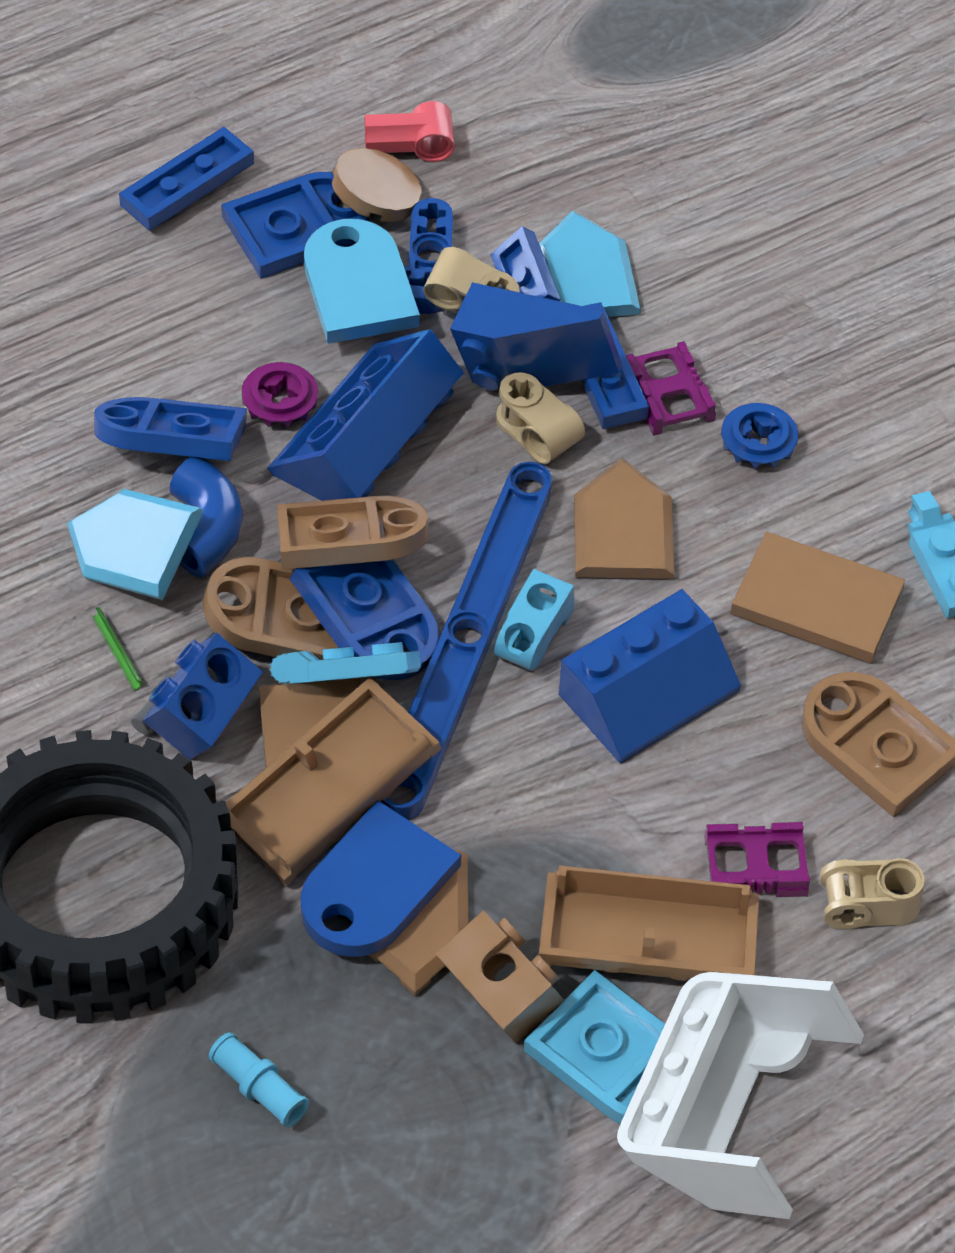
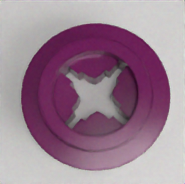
M274 362L262 365L253 370L246 377L242 385V405L247 407L251 419L261 418L267 427L273 422H283L288 428L295 419L306 421L309 411L317 408L318 386L314 377L304 368L292 363ZM284 386H287L288 397H284L281 402L273 403L272 396H277L280 391H283Z

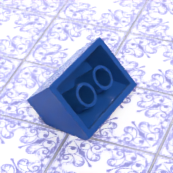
M680 589L562 659L558 695L621 764L738 693L741 684L714 622L683 589Z

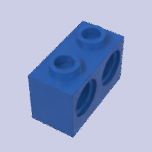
M215 633L202 643L193 640L184 648L175 661L180 669L173 679L170 677L165 678L153 691L149 701L154 705L143 720L189 759L194 758L213 746L263 673L261 669L219 633ZM207 667L214 671L217 682L210 677ZM181 703L189 709L191 720L184 715Z

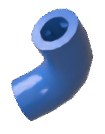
M189 457L177 468L171 479L169 490L171 495L183 504L199 507L204 511L180 562V565L187 572L195 577L202 578L222 562L237 543L244 513L236 487L220 469L204 458Z

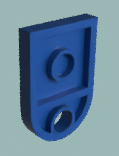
M332 172L309 173L221 204L222 218L260 279L303 264L304 250L308 239L323 225L341 219H360L370 222V216L360 215L351 208H340L334 205L342 200L333 189L332 180L334 176ZM340 239L335 242L336 245L341 247H350L356 243L351 239Z
M148 397L119 398L102 403L95 409L94 434L99 440L108 445L127 450L231 461L246 427L247 408Z
M393 559L295 568L293 570L290 581L338 648L353 647L354 657L373 655L372 645L402 642L403 646L410 652L419 651L421 664L419 672L429 663L438 642L436 620L428 606ZM419 672L372 677L383 680H402L412 677Z
M377 800L307 877L301 892V917L303 925L309 936L319 946L332 953L358 957L381 951L398 938L461 867L462 855ZM333 915H343L352 921V925L348 929L339 932L327 929L323 923L328 917Z

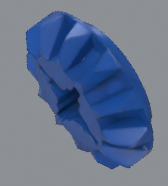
M749 403L739 406L726 416L722 424L721 435L724 451H731L736 463L743 460L751 462L754 469L760 464L765 463L775 468L781 459L790 460L793 450L797 446L798 429L794 420L785 411L770 404ZM752 428L761 437L768 436L766 445L761 444L758 439H751Z

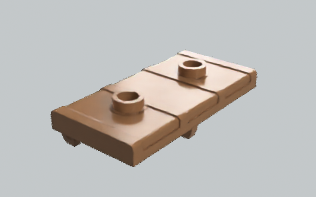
M369 677L226 802L230 812L231 830L235 831V837L287 887L296 879V876L332 844L337 843L345 836V833L361 819L377 800L380 802L384 801L394 792L395 788L422 764L441 750L440 742Z
M559 865V869L555 873L548 872L539 956L549 966L602 970L608 973L621 972L669 977L684 981L706 972L755 975L759 894H753L750 890V885Z

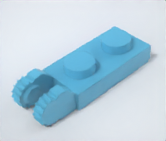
M399 642L372 645L373 655L354 657L353 647L322 650L323 660L318 659L310 651L282 653V655H277V658L272 659L273 662L270 664L271 669L269 671L272 673L271 676L275 678L274 681L278 680L279 683L289 684L290 682L292 684L419 672L421 664L419 651L403 652V643Z

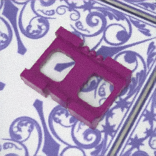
M685 341L678 342L677 347L636 357L633 354L626 355L649 405L648 419L645 420L653 436L662 434L664 426L701 417L705 418L706 423L716 420V405L706 384L703 385V381L700 380L697 368L694 367V359ZM670 359L678 371V374L653 379L650 377L645 364L657 360ZM678 394H687L690 396L695 409L672 415L666 411L661 400Z
M803 822L772 823L771 829H765V826H744V829L738 830V824H707L704 839L705 845H707L710 881L750 885L752 893L755 890L757 894H762L763 890H765L766 894H771L772 890H775L776 897H808L810 876L807 869ZM771 845L795 846L798 852L799 868L796 870H773L769 866L767 848ZM720 846L742 847L746 854L747 869L738 872L720 871L716 866L715 849Z

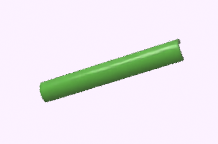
M96 607L98 613L92 616L95 619L94 622L96 621L99 626L98 629H101L104 635L103 638L105 637L108 642L107 645H110L113 651L112 654L114 653L117 658L116 661H119L122 667L121 670H124L131 683L130 686L132 685L134 688L133 691L140 689L143 682L101 608Z

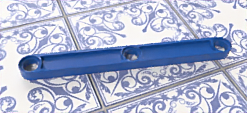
M537 462L519 463L509 472L408 712L440 742L441 750L432 758H429L399 785L407 787L415 793L416 796L412 801L398 804L391 801L388 797L381 801V803L407 820L417 817L425 806L549 503L552 477L550 471ZM531 479L539 482L542 485V489L534 493H525L516 485L522 480ZM462 628H472L478 631L481 637L474 643H462L454 637V634Z

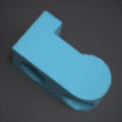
M533 569L509 610L507 619L500 630L494 649L495 656L534 671L542 661L550 642L561 624L565 626L574 611V585ZM540 588L552 591L556 598L541 592Z

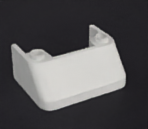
M706 972L696 975L679 992L617 1133L618 1143L633 1163L710 1209L789 1219L793 1209L760 1157L726 1154L727 1146L759 1071L781 1073L794 1068L806 1056L812 1040L861 1044L864 1034L835 984L831 981Z

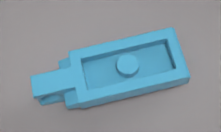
M930 491L912 495L911 509L908 510L912 520L908 524L910 534L909 546L947 619L955 617V521L950 513L941 515L940 507Z

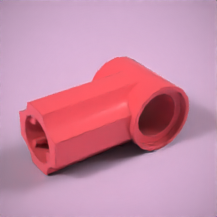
M429 101L418 105L412 113L364 115L365 148L379 150L384 153L415 152L420 159L426 162L443 161L454 152L452 113L446 104Z

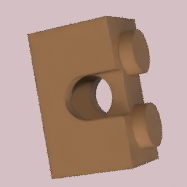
M483 910L435 954L513 1042L517 1044L564 1001L553 987L560 978L539 955L531 961L526 958L518 949L526 941L505 918L496 924ZM508 962L516 965V970L506 979L495 981L498 971Z

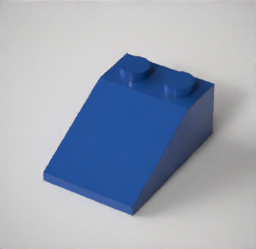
M472 282L450 327L471 381L487 390L500 389L501 381L513 373L522 372L530 374L546 387L617 374L623 366L605 313L598 309Z

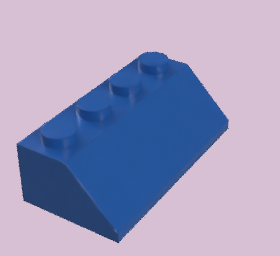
M431 329L373 344L267 469L273 476L321 501L367 497L374 490L375 484L373 481L378 475L400 459L402 455L400 449L408 439L415 437L425 429L428 424L426 418L433 409L444 404L453 395L454 390L452 387L464 372Z

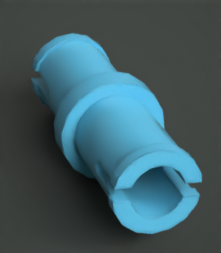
M228 1032L222 1035L213 1044L209 1051V1060L216 1063L239 1084V1092L248 1100L256 1099L279 1119L280 1123L285 1127L295 1125L305 1115L310 1104L309 1100L299 1094L278 1075V1067L268 1058L261 1060L238 1040L234 1033Z

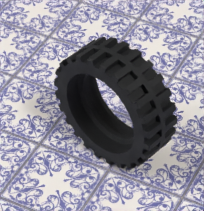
M91 730L75 731L76 741L57 744L55 735L39 740L40 750L26 756L22 749L19 748L7 755L8 768L0 773V982L2 981L5 984L8 1001L19 1007H22L27 999L38 1002L39 1013L44 1017L56 1019L59 1009L75 1011L77 1023H93V1012L113 1011L115 1021L131 1018V1006L147 1002L152 1011L166 1004L165 992L174 986H177L182 993H185L196 984L195 968L201 964L211 969L219 958L218 938L226 941L230 938L234 927L233 910L238 909L239 896L235 831L231 830L230 812L225 801L216 802L215 784L207 774H203L195 780L193 778L192 761L181 753H178L172 760L163 756V744L147 738L142 747L129 743L127 732L113 730L110 740H93ZM105 814L135 819L165 834L181 851L185 870L183 885L178 894L161 912L135 928L114 935L95 938H74L44 931L16 915L9 908L3 893V870L15 852L27 840L43 829L74 817Z

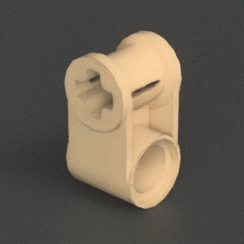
M447 247L441 251L424 285L423 293L437 307L457 314L472 282L492 287H498L499 284H502V289L520 292L515 279L508 273L489 266L465 250Z
M521 372L510 374L501 381L499 394L503 402L497 408L496 423L502 431L526 449L534 460L541 464H548L583 439L585 427L578 413L572 407L559 400L537 378Z
M896 858L873 861L844 859L828 863L820 870V881L827 890L828 905L824 909L825 923L830 927L847 930L865 926H903L914 921L920 912L925 877L922 869L908 859ZM844 875L848 876L846 880L843 879ZM891 890H901V891H903V892H905V893H907V894L898 895V894H894V893H892V892H890V891H891Z

